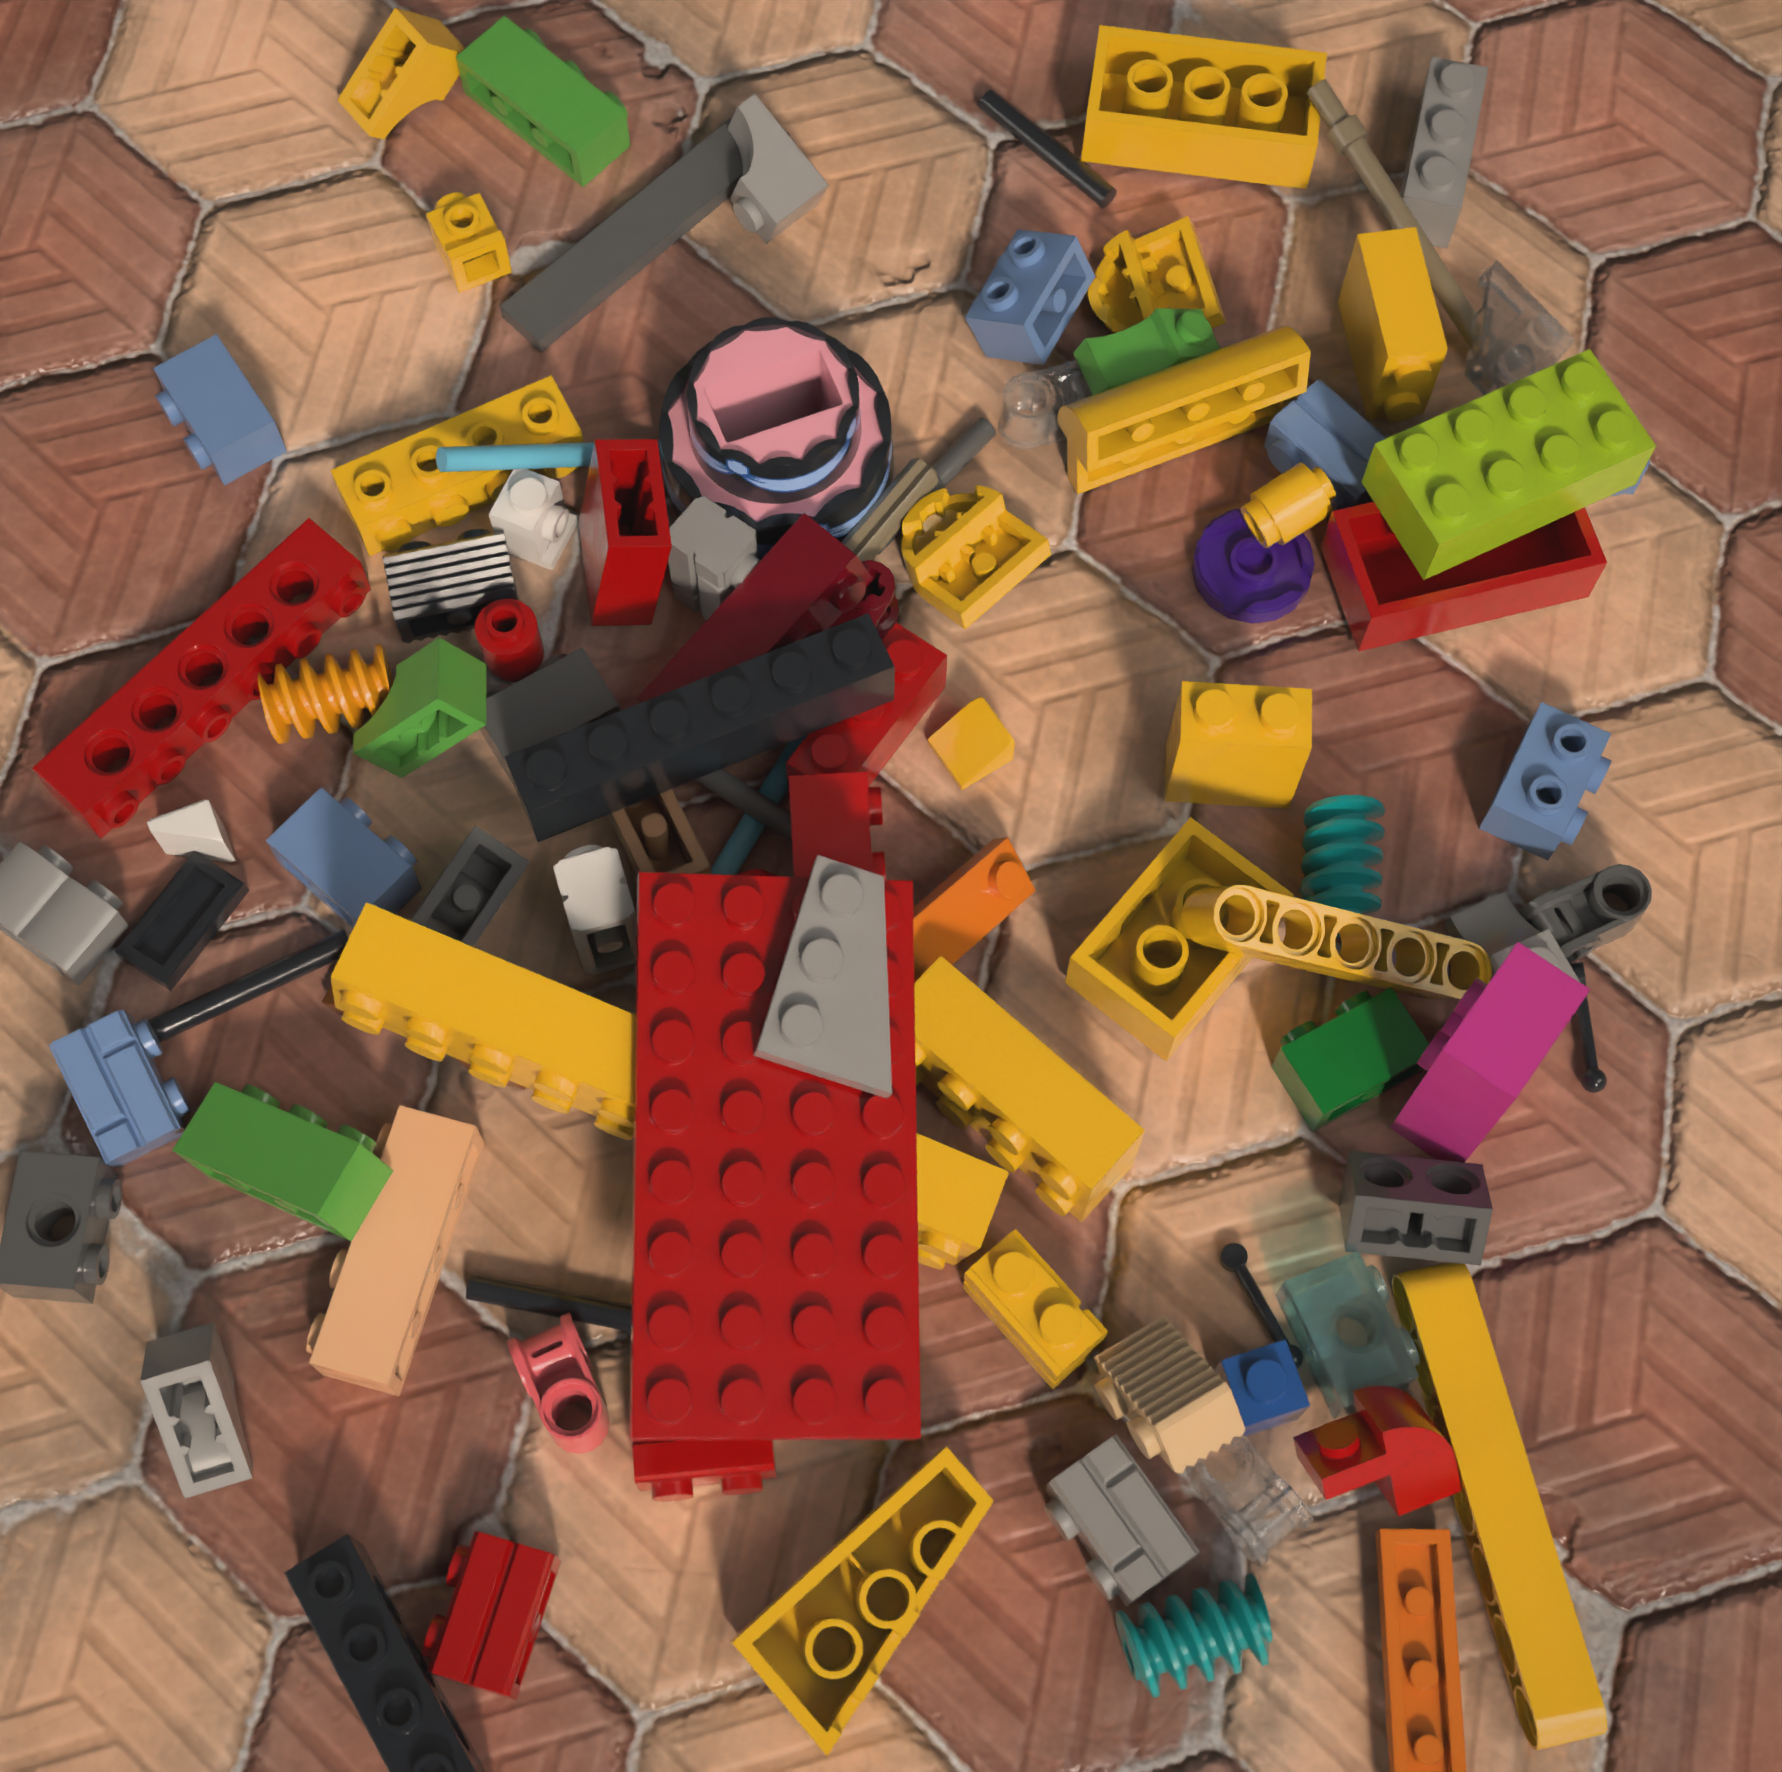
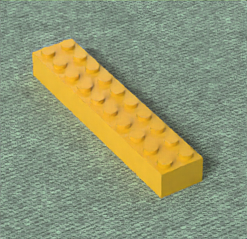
M365 903L330 977L335 1008L344 1011L341 1017L344 1022L373 1035H379L382 1028L406 1037L405 1046L421 1056L435 1061H443L445 1054L471 1064L468 1072L486 1083L505 1088L508 1081H512L533 1090L532 1100L548 1109L568 1114L571 1107L577 1108L596 1116L594 1125L602 1131L622 1139H632L634 1135V1014L370 903ZM917 1133L919 1263L928 1267L944 1269L945 1263L954 1266L981 1248L1009 1172Z

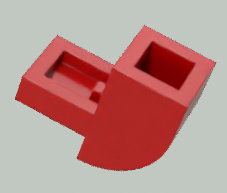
M1369 1386L1354 1390L1352 1393L1356 1408L1355 1413L1335 1421H1330L1293 1437L1297 1458L1325 1500L1375 1482L1396 1514L1401 1516L1462 1491L1457 1461L1452 1447L1420 1404L1410 1394L1395 1387Z

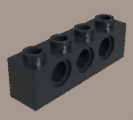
M346 1534L284 1572L389 1772H486L435 1676L427 1672L429 1668L428 1663L362 1543Z

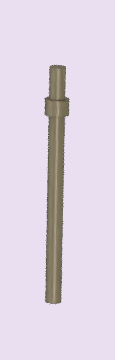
M1326 79L1319 81L1307 91V95L1330 129L1326 134L1338 155L1346 154L1393 229L1416 227L1433 292L1492 384L1496 385L1505 380L1514 371L1365 141L1369 135L1356 114L1349 116Z

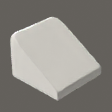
M209 800L198 801L152 818L147 822L150 832L166 854L190 857L195 851L212 861H236L224 824Z

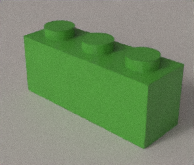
M503 16L456 56L464 93L582 187L587 185L631 146L627 123L628 113L619 98L609 91L604 93L586 80L583 72L576 64L570 60L562 61L546 48L535 32L528 28L522 30L506 16Z
M214 1082L172 1151L207 1177L352 1242L393 1172L389 1166L372 1153L377 1143L362 1132L345 1124H341L337 1133L326 1129L327 1121L300 1105L293 1104L288 1112L278 1108L280 1106L278 1100L250 1084H245L242 1091L239 1092Z

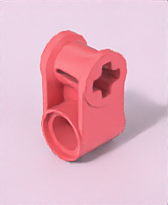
M570 1312L560 1316L559 1325L521 1341L515 1336L506 1340L528 1395L532 1396L541 1421L557 1446L569 1453L582 1454L590 1452L601 1445L609 1431V1414L591 1372V1369H593L592 1363ZM584 1402L592 1406L591 1418L582 1428L568 1431L559 1427L560 1414L571 1403Z

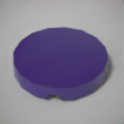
M1233 509L1213 519L1203 531L1201 538L1197 542L1192 572L1196 589L1211 608L1228 619L1254 624L1275 621L1295 610L1308 592L1315 561L1310 541L1304 533L1283 546L1276 542L1266 549L1250 531L1242 516L1241 509Z

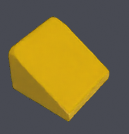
M982 696L969 702L929 737L927 741L961 791L1012 761L1014 756V739Z

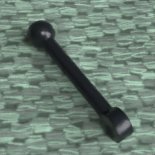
M1583 962L1569 963L1580 983L1586 986ZM1586 996L1576 1010L1585 1071L1581 1075L1580 1082L1586 1091L1597 1093L1605 1088L1607 1077L1598 1068L1589 1003Z
M1238 1243L1226 1245L1220 1255L1221 1265L1227 1271L1235 1272L1273 1342L1286 1339L1295 1366L1298 1369L1303 1363V1353L1297 1346L1289 1343L1245 1264L1248 1259L1246 1249Z

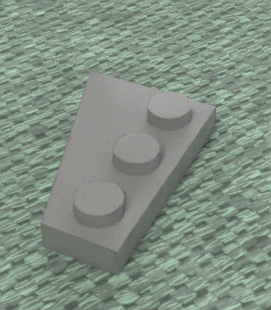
M817 855L754 1056L888 1099L892 1094L884 876Z

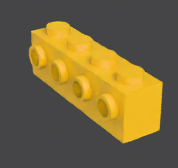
M552 375L331 469L330 472L346 511L370 557L382 551L397 550L400 546L409 543L412 538L439 526L448 527L462 521L469 513L496 502L512 470L440 472L436 464V452L439 447L584 442L577 421ZM577 467L528 470L551 479H559L569 475Z

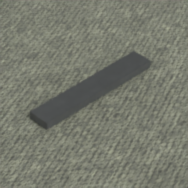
M732 117L501 304L502 318L542 353L731 197L739 179L743 176V163L739 148L727 129Z

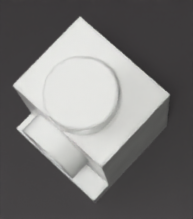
M528 469L512 470L489 512L493 532L504 531L511 555L552 571L578 524V517L569 513V510L565 508L560 482Z

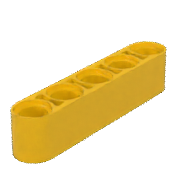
M1247 885L1202 887L1191 893L1182 909V923L1186 933L1194 942L1203 946L1382 989L1392 987L1395 992L1424 999L1461 1000L1476 977L1487 985L1492 978V964L1489 955L1480 945L1474 942ZM1222 903L1226 905L1229 912V921L1225 929L1220 922ZM1280 918L1283 919L1286 926V935L1283 942L1278 935ZM1337 933L1340 934L1342 940V948L1339 955L1335 947ZM1393 948H1395L1397 954L1395 967L1392 963ZM1448 963L1450 964V967H1451V975H1450V978H1448V975H1447V966H1448Z

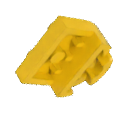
M1188 216L1135 240L1127 229L1116 235L1104 246L1103 252L1105 257L1099 264L1095 272V278L1087 292L1093 311L1111 333L1114 334L1138 324L1149 317L1156 308L1201 309L1212 329L1226 323L1195 226Z
M982 485L975 486V493L949 495L945 488L936 490L918 501L909 510L902 522L903 538L901 553L914 590L925 601L963 629L968 628L1051 555L1048 539L1008 512L1005 508L1003 495L1000 492Z

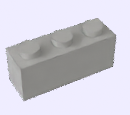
M1438 57L1431 58L1418 101L1400 195L1432 245L1448 248L1462 208L1488 67Z

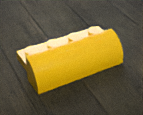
M1281 326L1062 406L1058 411L1057 423L1067 438V473L1070 483L1076 493L1080 494L1269 424L1277 413L1293 401L1294 396L1307 392L1311 350L1294 329L1289 326Z

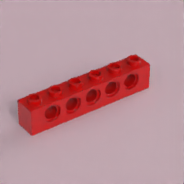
M308 518L32 767L33 771L48 791L100 839L111 829L125 825L132 819L138 810L139 804L159 785H165L173 781L183 770L188 758L205 743L213 742L222 736L228 729L231 719L251 700L255 701L261 698L258 684L259 672L267 685L274 682L276 664L282 663L286 669L296 659L308 656L318 646L322 635L340 618L349 617L360 608L366 594L371 591L360 560L313 520ZM312 593L302 602L289 603L299 594ZM260 633L267 634L258 643L250 645L245 644V642L253 635ZM221 674L219 680L214 684L204 687L199 686L208 676ZM167 716H176L168 726L161 729H153L160 719ZM129 758L126 765L121 769L107 772L109 766L116 760Z

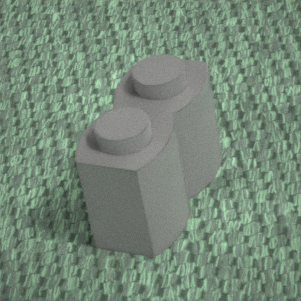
M19 842L0 863V931L30 950L46 964L79 986L129 927L117 911L123 903L110 890L93 879L85 887L69 877L70 873L74 870L72 865L48 846L43 845L35 852Z

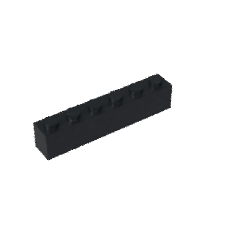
M869 613L504 757L514 788L537 842H541L893 701L895 666Z

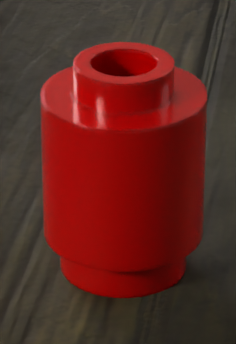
M500 599L488 604L481 610L475 622V635L487 669L496 677L512 682L520 681L535 673L543 661L544 646L536 616L531 608L515 599Z

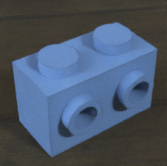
M1017 229L965 316L986 357L1038 365L1045 364L1095 278V274L1075 235Z
M1541 702L1523 734L1479 829L1547 861L1561 841L1571 846L1588 814V811L1578 807L1585 790L1593 794L1597 792L1612 760L1601 756L1611 733Z

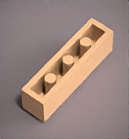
M399 1105L393 1124L385 1123L383 1125L374 1151V1155L389 1166L393 1172L353 1238L349 1250L342 1248L338 1252L329 1280L330 1287L335 1289L327 1313H319L315 1317L309 1331L306 1346L307 1352L312 1354L309 1363L323 1376L399 1397L485 1145L476 1125Z

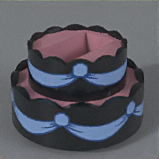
M763 317L752 320L745 325L726 329L716 336L713 341L707 343L695 353L689 362L676 373L665 393L659 420L661 464L664 488L675 514L679 518L695 498L707 497L726 510L727 518L734 515L756 530L758 559L760 560L803 513H806L841 542L892 483L894 457L891 411L887 396L876 373L859 354L848 349L836 338L822 332L810 323Z

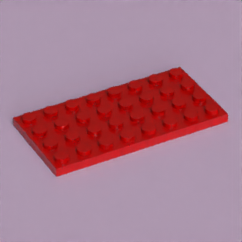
M639 872L637 878L629 1441L921 1439L913 881L884 880L892 1094L887 1099L754 1056L809 877Z

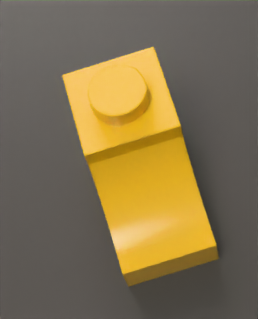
M395 7L337 101L370 137L385 140L395 125L412 110L435 99L444 100L460 75L456 56L465 47L440 20Z

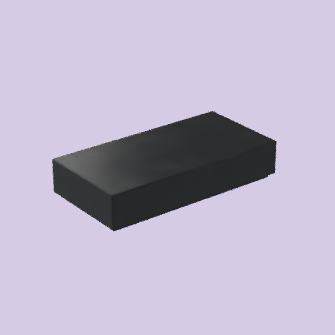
M194 851L117 947L115 953L120 959L169 991H172L247 895L249 889L244 882Z

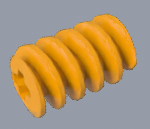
M381 643L375 644L373 661L370 664L365 663L355 648L350 649L348 668L341 669L332 653L325 654L324 668L321 674H316L307 658L300 660L297 679L290 677L282 663L275 665L274 682L267 685L260 672L258 673L259 691L266 722L271 735L278 744L289 742L292 724L303 739L313 738L317 719L328 734L338 733L341 714L345 716L353 729L361 728L364 724L366 709L368 708L373 716L386 699L394 683L389 661Z

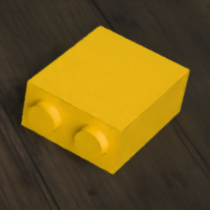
M1416 227L1357 234L1338 299V305L1366 420L1387 418L1390 421H1404L1417 414H1424L1448 350Z
M1182 681L1166 742L1164 801L1289 809L1312 749V689Z

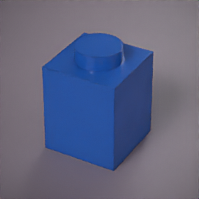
M1286 1339L1220 1360L1214 1370L1230 1387L1245 1426L1243 1436H1234V1440L1298 1420L1310 1407Z

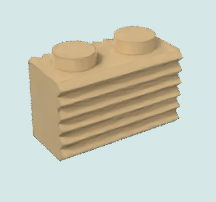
M1165 1315L1094 1357L1102 1376V1380L1095 1384L1100 1400L1115 1420L1124 1415L1130 1419L1127 1422L1129 1432L1147 1459H1151L1159 1454L1175 1473L1183 1474L1186 1465L1195 1466L1198 1458L1207 1459L1210 1451L1218 1452L1222 1444L1230 1445L1234 1436H1243L1245 1426L1227 1382H1224L1220 1375L1216 1374L1205 1358L1202 1359L1199 1352L1195 1351L1192 1344H1189L1186 1338L1182 1337L1178 1329L1176 1330L1171 1322L1169 1323Z

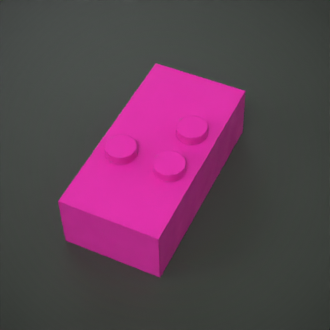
M1517 942L1488 985L1476 977L1442 1029L1438 1031L1416 1064L1428 1072L1390 1129L1436 1160L1465 1162L1516 1100L1591 989Z

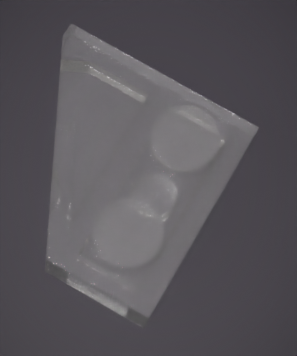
M1498 260L1480 275L1478 285L1485 288L1482 308L1473 317L1471 330L1473 347L1468 352L1464 376L1483 395H1486L1556 364L1574 343L1575 339Z

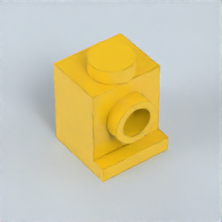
M459 192L447 194L436 203L435 210L426 213L433 241L459 293L512 273L505 238L501 230H498L480 192L469 197Z

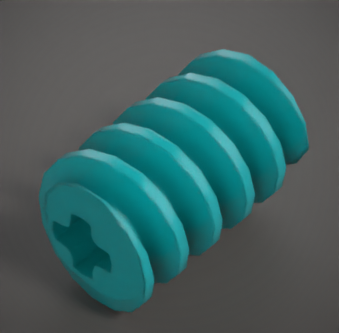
M1339 795L1321 799L1306 808L1303 822L1307 831H1305L1302 839V846L1306 854L1301 862V870L1306 877L1302 879L1300 885V894L1304 900L1359 914H1370L1379 911L1382 907L1380 897L1364 891L1378 888L1383 883V876L1380 872L1365 868L1380 864L1384 858V853L1380 848L1369 844L1382 840L1384 837L1385 829L1383 826L1370 821L1384 815L1385 807L1382 802L1373 797L1363 795Z
M1252 1573L1246 1575L1244 1595L1232 1580L1228 1579L1220 1582L1217 1603L1204 1587L1196 1588L1192 1591L1191 1612L1176 1594L1167 1597L1164 1606V1620L1149 1602L1138 1607L1137 1627L1134 1626L1130 1618L1122 1610L1115 1613L1118 1636L1130 1673L1135 1681L1141 1680L1153 1698L1160 1696L1161 1674L1166 1672L1169 1673L1180 1690L1187 1689L1188 1666L1195 1664L1207 1682L1214 1681L1215 1658L1223 1657L1234 1674L1241 1673L1242 1650L1250 1649L1261 1667L1269 1665V1643L1273 1640L1271 1623L1262 1591L1256 1577Z

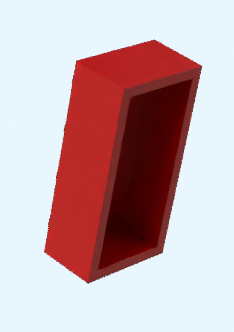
M1374 502L1332 511L1320 546L1358 652L1587 598L1607 565V560L1585 507L1425 580L1419 574Z

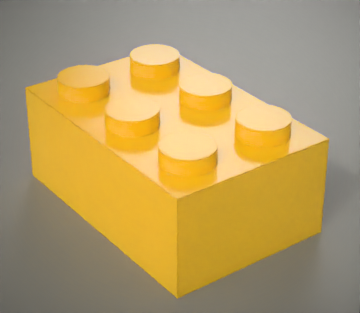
M1190 817L1072 954L1068 964L1065 984L1167 1062L1253 958L1203 946L1194 942L1186 933L1182 923V909L1186 899L1193 891L1202 887L1247 885L1291 897L1294 894ZM1222 903L1220 922L1225 929L1229 921V912L1226 905ZM1280 918L1278 927H1279V926L1281 925V923L1283 922V919H1282V918Z

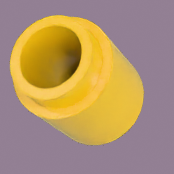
M1299 462L1251 493V501L1241 507V513L1250 531L1264 548L1267 549L1276 542L1283 546L1331 515L1333 509L1330 501L1336 497V492L1331 481L1320 467L1316 466L1310 470L1304 463Z

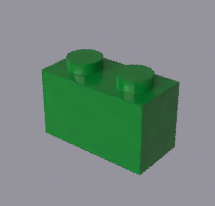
M1392 987L1374 997H1371L1368 991H1362L1339 1005L1335 1009L1337 1017L1319 1027L1313 1021L1305 1022L1281 1038L1280 1043L1283 1047L1280 1048L1271 1068L1312 1132L1319 1130L1424 1070V1068L1416 1063L1429 1046V1043Z

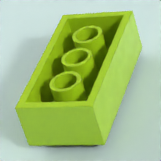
M1588 349L1375 443L1361 482L1419 574L1425 580L1635 485L1656 445L1593 352Z

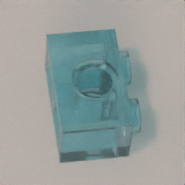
M1358 1250L1285 1280L1275 1294L1333 1419L1356 1410L1352 1393L1354 1390L1369 1386H1390L1404 1390L1419 1377L1415 1368L1420 1362L1416 1346L1404 1327H1395L1385 1306V1303L1389 1302L1386 1284L1374 1265L1366 1267ZM1340 1318H1352L1361 1323L1367 1333V1345L1364 1347H1352L1345 1344L1337 1334L1336 1321Z

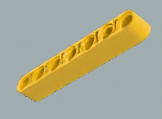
M1446 1262L1394 1274L1392 1278L1393 1297L1428 1416L1455 1453L1462 1491L1453 1494L1452 1497L1523 1733L1532 1749L1536 1751L1605 1734L1607 1731V1717L1601 1692L1470 1272L1466 1264Z

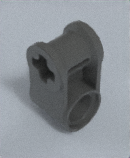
M1617 864L1609 866L1569 886L1550 890L1530 901L1521 908L1519 913L1537 930L1543 932L1550 929L1568 962L1573 963L1596 948L1624 937L1632 931L1651 902L1652 888L1649 880L1640 870L1629 865ZM1614 893L1621 896L1627 902L1629 911L1622 912L1610 908L1605 903L1602 894Z

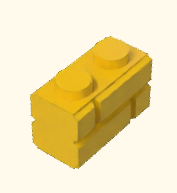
M1017 1229L1010 1232L965 1272L963 1289L1052 1389L1058 1386L1103 1345L1108 1330L1089 1309L1081 1310L1079 1308L1081 1300Z

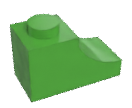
M1156 308L1149 317L1130 328L1106 336L1085 338L1073 354L1092 395L1221 348L1212 332L1210 323L1205 318L1201 309Z
M438 637L396 665V677L386 699L372 718L354 733L353 754L403 778L486 725V663Z

